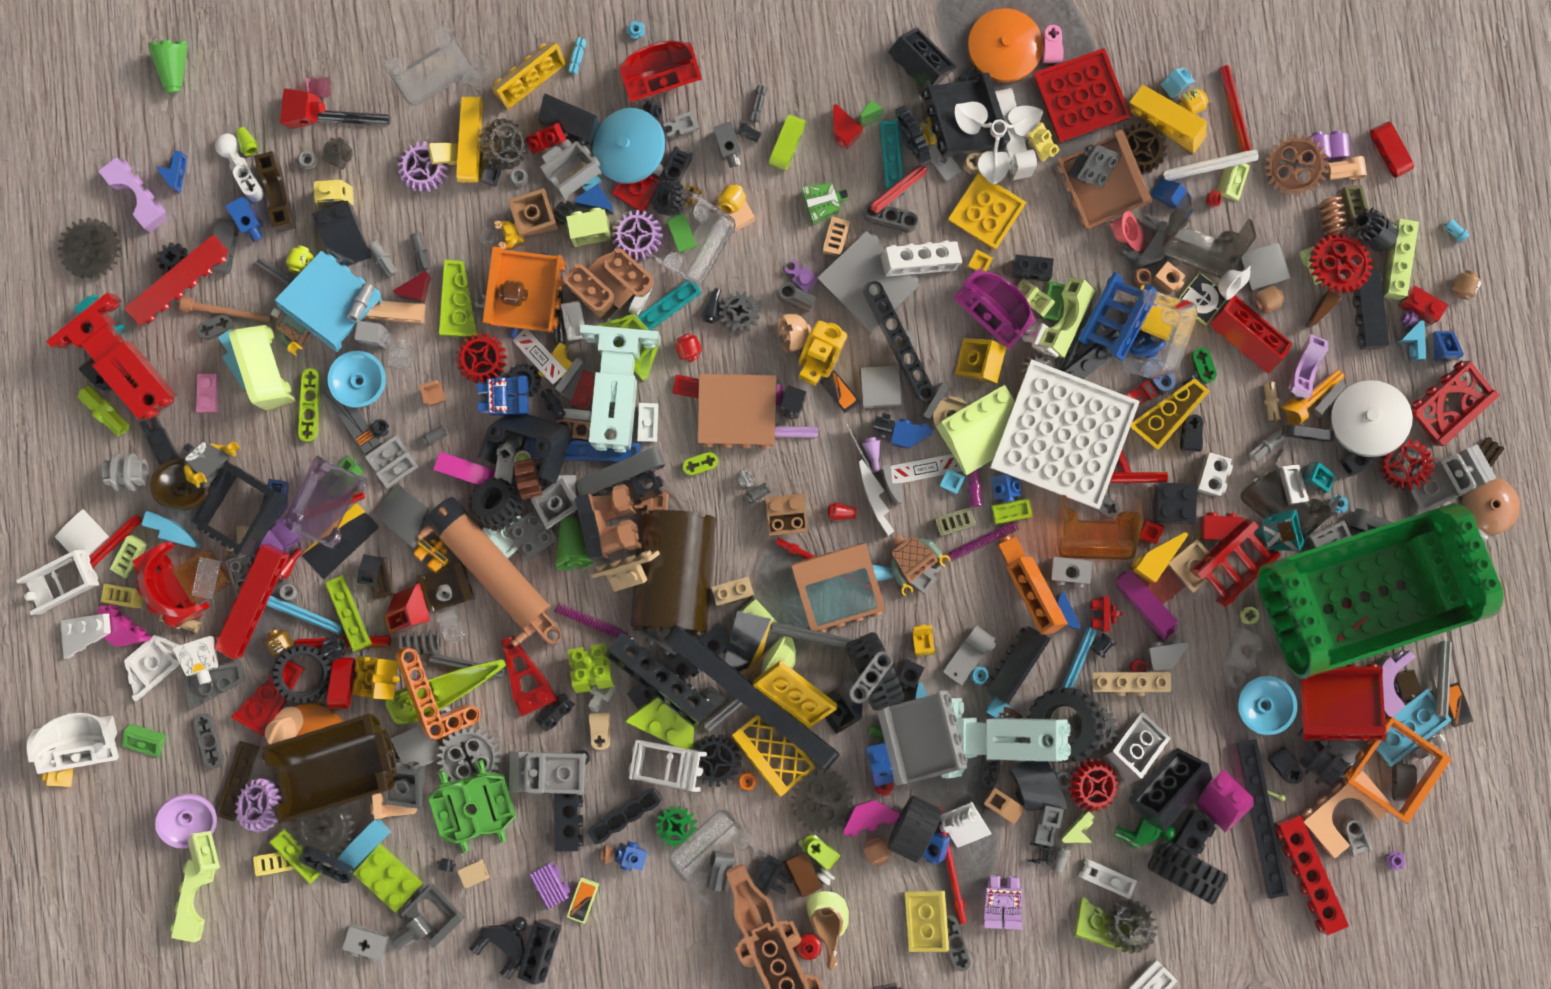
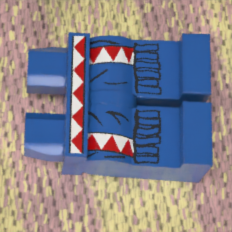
M526 376L487 379V382L477 383L478 395L488 394V401H478V411L480 413H489L490 416L529 415V398L527 397L528 378Z

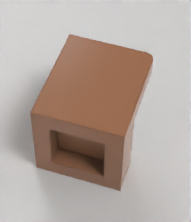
M438 380L419 385L423 402L428 407L447 401L442 383Z

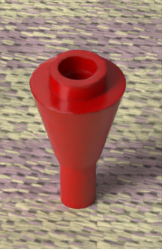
M298 547L288 557L279 579L283 580L285 578L288 580L296 564L295 561L303 553Z

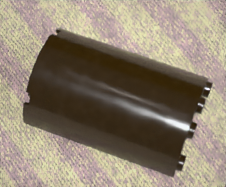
M648 510L641 511L638 543H641L642 548L637 549L636 557L647 550L651 552L658 550L660 554L653 560L640 564L647 581L633 587L630 627H633V631H644L645 628L651 627V631H662L663 628H669L671 632L676 624H679L687 631H690L692 635L702 636V633H707L716 518L710 515L701 517L700 513L679 510H653V513H648Z
M370 713L262 747V759L266 766L276 768L275 777L280 786L281 792L279 795L282 796L283 804L274 805V815L278 824L383 793L393 788L395 782L392 779L397 773L395 754L386 730L380 728L381 722L376 716Z

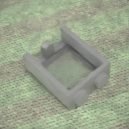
M577 141L540 167L547 180L565 201H567L571 193L596 175L602 174L597 158L595 156L591 157L588 148L585 145L581 146Z

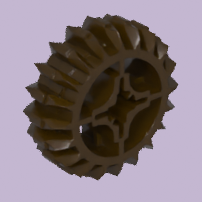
M1139 123L1137 128L1133 124L1130 130L1126 128L1124 133L1127 141L1131 142L1134 158H1141L1144 161H1136L1141 175H1144L1145 171L1151 173L1153 169L1157 170L1159 164L1164 162L1163 158L1167 155L1164 150L1167 149V145L1163 144L1166 138H1160L1162 132L1155 133L1156 127H1153L1151 130L1149 129V124H1146L1145 128H1143V125ZM1136 136H1143V137H1146V138H1148V139H1147V140H1142V139H1140L1139 137H1136ZM1152 144L1155 146V157L1151 155L1150 146ZM1144 146H1146L1145 149H1144V151L1142 150V152H1141V151L1139 150V151L1137 152V150H1138L1139 147H1144Z

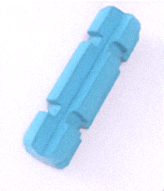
M576 38L575 47L570 58L571 62L567 69L569 73L574 75L578 73V65L581 63L583 49L586 45V40L583 38Z

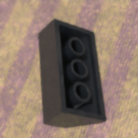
M1030 626L1020 629L1016 636L1018 638L1015 645L1011 644L1006 651L1008 656L1004 661L1000 660L995 668L997 673L994 677L990 676L984 685L987 687L985 689L987 693L1005 704L1011 702L1051 640L1050 637L1040 634L1039 631Z
M1176 748L1129 799V803L1149 824L1165 832L1213 779L1209 764Z

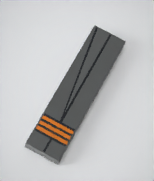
M329 388L322 392L364 454H368L382 444L378 437L374 436L373 432L370 431L369 424L358 408L341 404L334 398Z

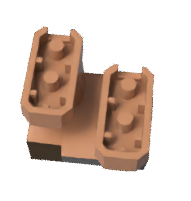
M615 249L613 252L597 258L588 269L582 264H575L574 268L567 275H564V282L571 293L605 322L632 295L644 297L654 287L653 276L622 249Z

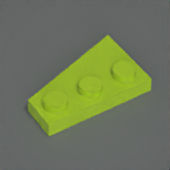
M1080 898L1074 936L1128 953L1132 952L1135 932L1118 920L1109 917L1099 907L1093 906L1086 898Z

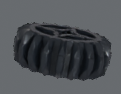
M712 734L711 741L705 736L704 744L700 740L697 742L700 748L695 746L692 748L693 750L703 751L707 746L716 744L712 755L700 756L701 761L707 762L710 765V775L704 771L701 775L704 777L701 782L702 784H705L706 780H710L709 787H712L713 781H716V786L720 787L721 780L724 785H727L726 778L728 777L733 781L734 777L731 773L738 775L739 772L734 768L741 767V764L736 763V760H741L742 756H735L736 753L740 752V749L733 750L732 747L736 743L733 742L731 745H728L727 743L730 738L727 737L725 742H723V735L721 734L718 740H715V734ZM722 746L729 751L732 761L721 756ZM718 751L717 756H719V759H721L722 762L717 763L715 769L713 770V762H710L709 759L714 758ZM718 767H731L726 774L715 777Z

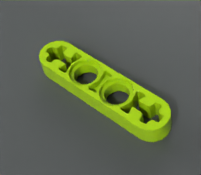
M312 368L304 370L301 376L298 435L302 441L307 443L316 440L319 421L321 375ZM311 373L316 376L315 379H312L311 384L315 388L306 387V385L310 386V380L307 379V376H310ZM309 391L315 393V398L312 401H307L305 398L306 393ZM307 410L314 412V417L311 420H306L304 417ZM304 422L313 424V426L309 425V431L312 432V435H309L308 439L304 436V432L308 431V426L304 425Z

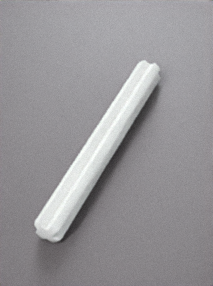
M1254 149L1164 170L1163 177L1165 180L1171 181L1258 160V152Z

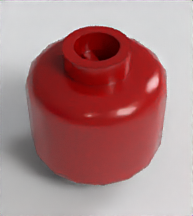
M687 333L676 339L677 342L674 344L680 360L692 362L699 358L698 354L702 352V347L696 335Z
M813 933L802 934L800 936L801 942L796 946L798 955L805 960L816 959L822 951L820 938Z

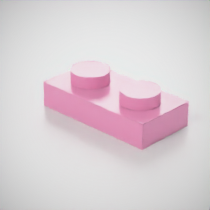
M197 374L196 412L218 413L217 374Z

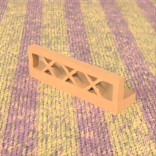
M382 301L381 305L377 303L363 319L424 324L426 305Z

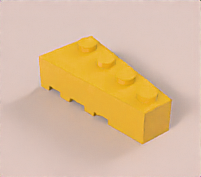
M1194 378L1133 421L1130 427L1159 450L1210 390Z

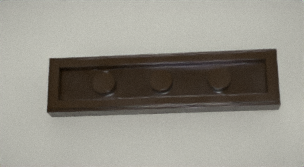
M239 741L216 810L217 817L235 821L237 816L235 811L238 809V806L235 804L239 801L237 796L242 794L241 789H246V783H248L260 746Z

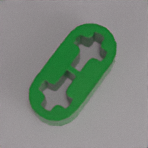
M1206 348L1196 349L1192 353L1191 359L1198 374L1197 377L1204 384L1211 383L1217 376L1211 355ZM1199 352L1201 355H1205V358H1203L1204 364H1202L1201 359L1196 358ZM1204 367L1206 368L1207 372H1211L1212 374L1209 377V379L1207 377H1203V374L1205 373Z

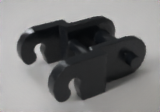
M1030 842L1029 845H1035L1040 848V853L1037 860L1027 859L1028 862L1040 864V861L1046 862L1047 865L1053 862L1050 860L1051 851H1054L1051 846L1047 848L1042 847V844ZM1043 850H1047L1046 859H1042Z

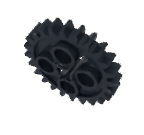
M904 105L895 109L896 122L906 147L909 151H912L919 164L924 165L930 162L929 146L924 138L920 124L917 120H914L910 110Z

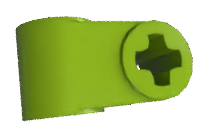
M808 835L803 841L805 850L828 871L841 856L833 847L815 835Z

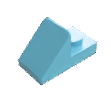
M1424 321L1417 322L1397 341V343H1411L1409 355L1412 357V362H1420L1426 359Z

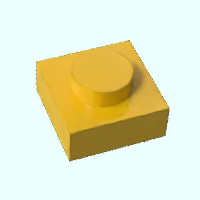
M976 249L967 268L973 271L982 268L984 271H987L993 257Z

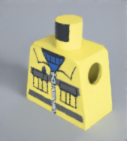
M342 180L315 181L314 198L317 208L330 207L346 200L353 205L352 186Z

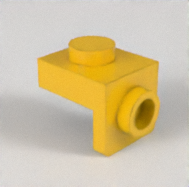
M921 624L913 627L912 637L915 657L935 655L932 626Z
M73 768L41 773V780L47 786L71 787Z

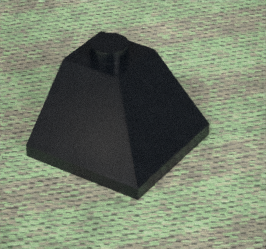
M852 678L826 694V696L837 703V709L825 717L836 734L862 719V702L857 703L850 696V691L855 684ZM856 688L854 691L855 697L862 699L863 694L859 688Z

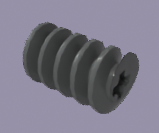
M424 630L421 631L420 636H418L417 631L413 632V636H410L409 631H406L405 637L402 636L400 631L399 649L403 647L411 648L418 655H421L423 651L425 655H429L431 651L433 654H437L441 648L440 630H437L436 635H433L432 630H429L428 636L425 635Z

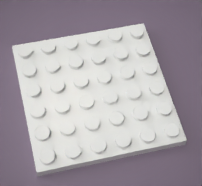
M1030 360L990 468L1095 509H1100L1139 401L1045 364Z

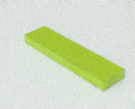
M341 575L325 582L352 651L355 653L372 645L345 577Z

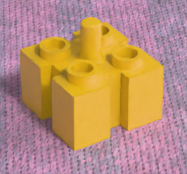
M357 656L355 666L357 679L353 681L352 695L393 700L396 690L395 684L399 683L400 680L399 676H396L398 673V662L396 660Z

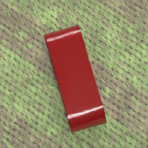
M1387 121L1370 130V137L1394 178L1414 169L1413 160L1391 122Z
M342 657L333 661L327 696V706L329 709L350 708L355 678V657Z

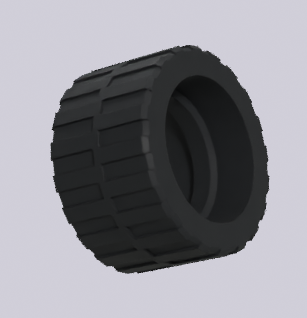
M912 795L905 804L892 830L887 849L915 863L920 861L936 831L942 810Z

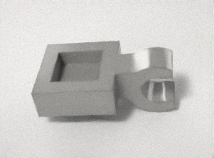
M614 683V687L599 689L597 685H594L590 691L591 695L594 696L588 705L590 710L597 713L602 701L608 703L617 685Z

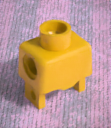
M820 320L815 323L807 337L798 362L803 367L798 377L799 379L816 386L821 376H830L847 339V333L837 324L826 323Z

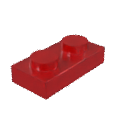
M583 369L570 406L589 411L593 402L595 373Z

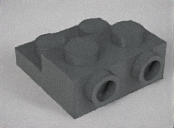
M396 759L397 773L392 779L395 784L391 790L383 792V804L420 809L423 806L422 787L426 785L425 766H420L419 762L415 761L402 764L401 760Z

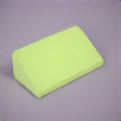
M1243 163L1224 168L1217 191L1221 192L1222 197L1239 201L1249 165Z
M211 831L191 834L188 838V845L196 875L218 869L220 866Z

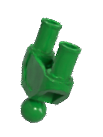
M1134 789L1131 794L1134 795L1137 790ZM1141 817L1136 831L1132 832L1117 825L1115 829L1122 832V834L1116 831L1113 833L1114 837L1128 842V845L1133 849L1157 840L1159 834L1166 841H1172L1176 837V831L1172 826H1169L1164 832L1149 824L1143 817Z

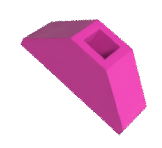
M114 605L98 607V615L109 614L111 633L104 638L115 647L129 646L151 640L152 637L146 633V630L133 623L130 617L123 615L118 607Z
M874 799L854 806L843 829L844 835L853 837L859 835L860 830L867 828L870 831L878 828L880 823L886 822V825L894 823L900 817L898 811Z

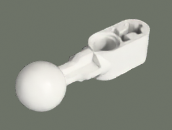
M228 133L220 135L215 141L217 153L229 159V167L247 198L252 202L260 201L264 196V191L246 160L239 156L240 147L238 139Z

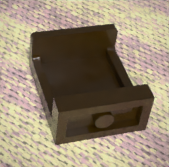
M462 562L440 569L436 573L431 572L418 575V580L415 581L416 584H420L429 613L475 599L466 567ZM447 584L452 590L451 599L448 601L437 599L436 590L439 585Z

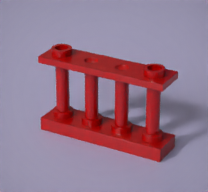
M1246 518L1190 570L1195 577L1200 579L1206 578L1220 595L1215 602L1223 607L1231 605L1235 598L1258 577V571L1262 565L1277 561L1281 556L1280 552L1272 549L1268 551L1254 534L1258 525ZM1245 539H1248L1262 556L1255 564L1240 548V544ZM1231 552H1234L1248 569L1241 577L1226 561V557ZM1217 565H1220L1234 582L1227 590L1212 574V570Z

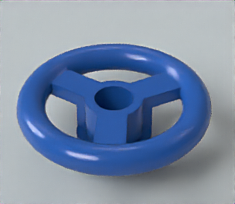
M1145 332L1133 341L1129 351L1134 356L1153 358L1165 346L1166 341L1160 339V342H1153L1151 337L1156 336ZM1145 339L1141 345L1135 347L1139 341Z

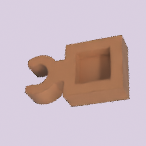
M663 492L661 495L643 501L640 505H634V508L641 511L647 507L649 513H653V510H668L669 494Z

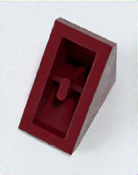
M424 271L394 289L393 292L399 298L425 303L431 277Z

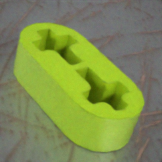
M711 452L689 458L683 463V470L689 476L713 470L718 466V458ZM710 456L711 459H715V461L712 462V466H709V464H701V462L707 460L706 457ZM690 462L693 465L700 464V466L694 468V472L686 470Z

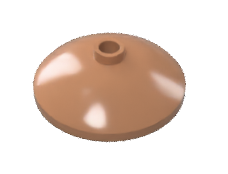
M1500 478L1462 495L1460 503L1473 514L1478 528L1486 534H1498L1509 529L1515 523L1520 509L1517 493L1510 484ZM1494 501L1498 504L1497 508L1493 506Z

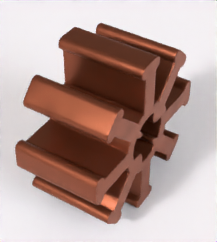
M531 458L514 462V472L517 477V487L520 489L521 498L524 500L542 496V485L539 480V471L536 468L535 459Z

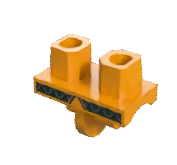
M423 539L417 542L418 547L413 555L421 562L429 555L432 558L427 564L430 570L436 573L442 567L446 568L448 566V559L441 554L445 555L448 552L444 548L445 543L442 540L437 542L432 539L430 541L431 545Z

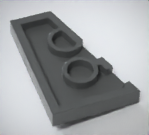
M243 662L219 665L218 668L210 670L211 682L202 685L199 684L197 675L186 676L183 672L189 710L244 682Z

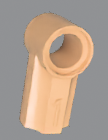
M1362 156L1353 157L1347 161L1329 163L1326 166V170H1328L1326 176L1329 181L1345 178L1356 180L1367 176L1365 160Z

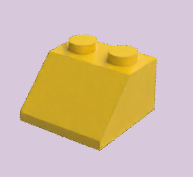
M963 338L954 375L980 382L997 383L1006 346L993 340Z

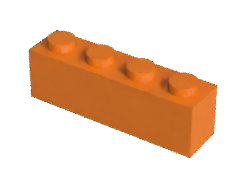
M1019 557L1006 567L1040 634H1054L1068 624L1033 557Z

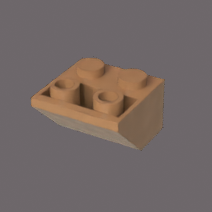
M804 493L765 497L769 536L808 532Z

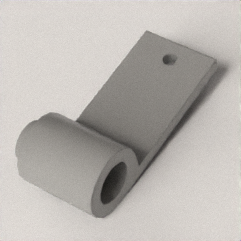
M975 625L942 673L962 686L981 657L986 652L990 653L996 645L994 642L995 638Z

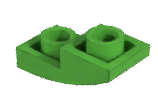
M685 214L667 220L679 254L697 247Z

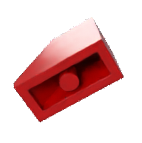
M836 103L834 104V141L841 148L845 147L848 150L863 134V127Z

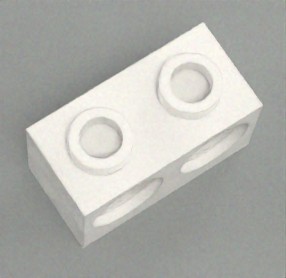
M1211 452L1205 454L1197 481V492L1213 497H1219L1221 494H1224L1227 488V483H1225L1226 477L1231 474L1233 465H1231L1232 459ZM1215 462H1219L1221 464V471L1215 470ZM1209 480L1215 481V490L1209 487Z

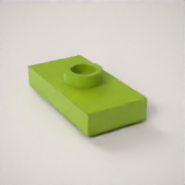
M1029 498L991 505L994 525L1033 517Z

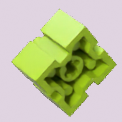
M606 643L591 645V650L585 651L583 647L568 650L569 664L573 670L570 672L572 687L576 693L591 691V686L597 685L599 689L614 687L613 674L609 666L611 665V660L605 656L608 649Z

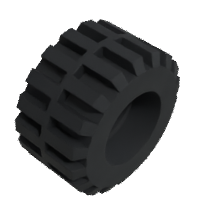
M496 477L491 478L490 481L488 479L484 480L483 484L479 483L477 485L478 488L472 491L473 495L469 498L471 501L469 503L470 511L485 528H491L492 531H496L497 528L503 530L505 526H511L510 523H515L516 517L521 514L520 509H522L523 505L521 504L522 498L507 480L503 478L496 479ZM501 499L500 503L496 507L491 508V506L496 501Z

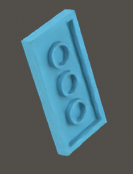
M1424 689L1417 694L1416 698L1408 701L1405 707L1393 716L1425 740L1452 721L1449 715L1446 717L1436 715V699L1428 689ZM1390 727L1387 731L1386 740H1381L1375 750L1388 767H1392L1418 747V745Z

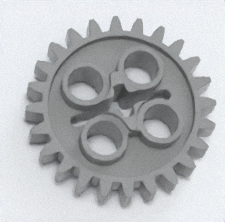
M472 725L470 730H467L465 727L462 728V732L460 730L455 731V735L453 733L448 734L449 739L443 738L442 741L445 745L439 746V749L443 752L437 753V756L442 759L438 760L437 764L443 765L439 771L445 770L446 776L451 777L450 782L478 774L475 762L479 758H484L487 761L485 765L487 771L494 772L492 769L498 770L499 766L495 763L500 762L501 758L496 756L501 753V750H495L498 743L492 744L494 736L488 738L489 731L482 734L481 727L474 731V726ZM472 740L477 741L479 747L471 748L469 742ZM461 742H464L466 750L461 745ZM454 748L459 749L461 755L454 756L451 750ZM467 753L469 756H473L471 761L469 758L465 759ZM472 764L474 765L475 769L477 770L476 773L473 771ZM459 767H468L469 773H461Z

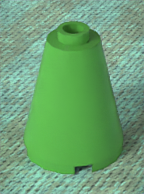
M566 516L560 521L555 559L556 568L559 570L572 571L573 567L578 566L580 570L593 565V560L589 559L580 520L575 518V516Z

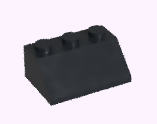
M918 27L901 35L888 51L892 59L899 63L905 69V72L918 82L921 88H923L926 81H930L931 86L938 85L956 68V65Z
M546 93L544 94L538 117L539 123L542 125L541 127L544 129L559 123L566 139L570 137L575 139L581 146L588 145L592 147L596 132L600 126L597 115Z

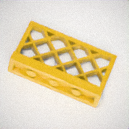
M756 715L730 737L774 793L781 797L816 767L801 749L792 742H785L786 738L784 736L783 742L772 741L774 728L772 726L760 725L761 718ZM748 727H757L756 739L748 738L743 731ZM759 728L770 729L769 740L758 739ZM758 742L769 743L768 754L760 753L757 750ZM772 743L782 744L781 755L770 754ZM785 745H792L795 748V757L784 756ZM770 757L781 758L780 769H773L769 765ZM784 758L794 760L793 771L783 770ZM797 760L805 761L809 768L805 772L796 771ZM782 772L793 773L792 782L787 786L781 780Z

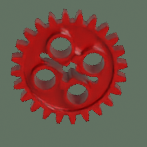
M1338 233L1333 237L1329 234L1326 239L1322 238L1314 246L1315 249L1310 252L1312 256L1308 260L1312 262L1309 269H1314L1311 276L1317 275L1318 277L1315 282H1323L1321 288L1327 285L1328 292L1335 289V294H1338L1340 290H1342L1343 294H1346L1348 290L1353 293L1368 281L1367 278L1371 276L1369 271L1373 268V266L1368 264L1373 259L1367 258L1370 251L1364 252L1366 245L1359 246L1360 239L1354 242L1353 236L1349 239L1346 238V233L1341 238ZM1324 262H1327L1330 267H1327ZM1340 274H1343L1346 279H1343Z

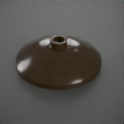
M174 459L165 462L155 470L150 481L153 498L158 504L169 510L186 511L199 506L204 502L211 488V483L204 489L201 485L197 488L195 484L186 480L183 470L185 466L184 459Z

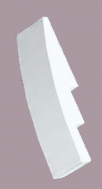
M861 460L859 461V469L867 500L876 520L888 537L894 530L884 517V515L889 513V509L879 497V495L884 493V489L864 461Z

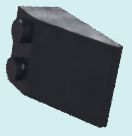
M348 200L312 213L328 254L332 255L339 265L348 267L372 258L354 207Z

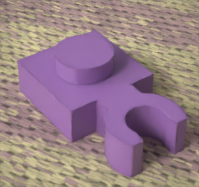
M792 260L791 263L795 266L794 270H789L787 267L784 270L788 275L795 276L792 282L802 291L808 292L817 282V277L805 266L800 270L798 263Z

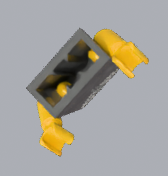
M201 442L196 448L190 443L185 444L181 452L186 455L183 468L186 480L195 484L197 488L201 485L205 489L218 477L225 463H230L229 455L231 454L235 457L237 455L235 451L241 450L237 442H230L228 445Z

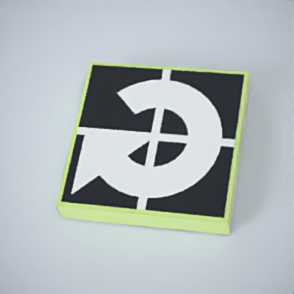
M1200 272L1177 300L1181 302V299L1193 302L1188 304L1195 308L1193 317L1205 326L1226 301L1220 294L1218 286Z

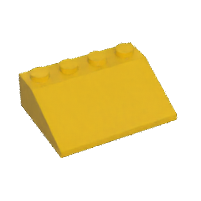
M555 42L542 44L536 53L525 57L522 64L511 68L508 71V75L493 83L491 89L494 95L507 110L566 65L559 45Z

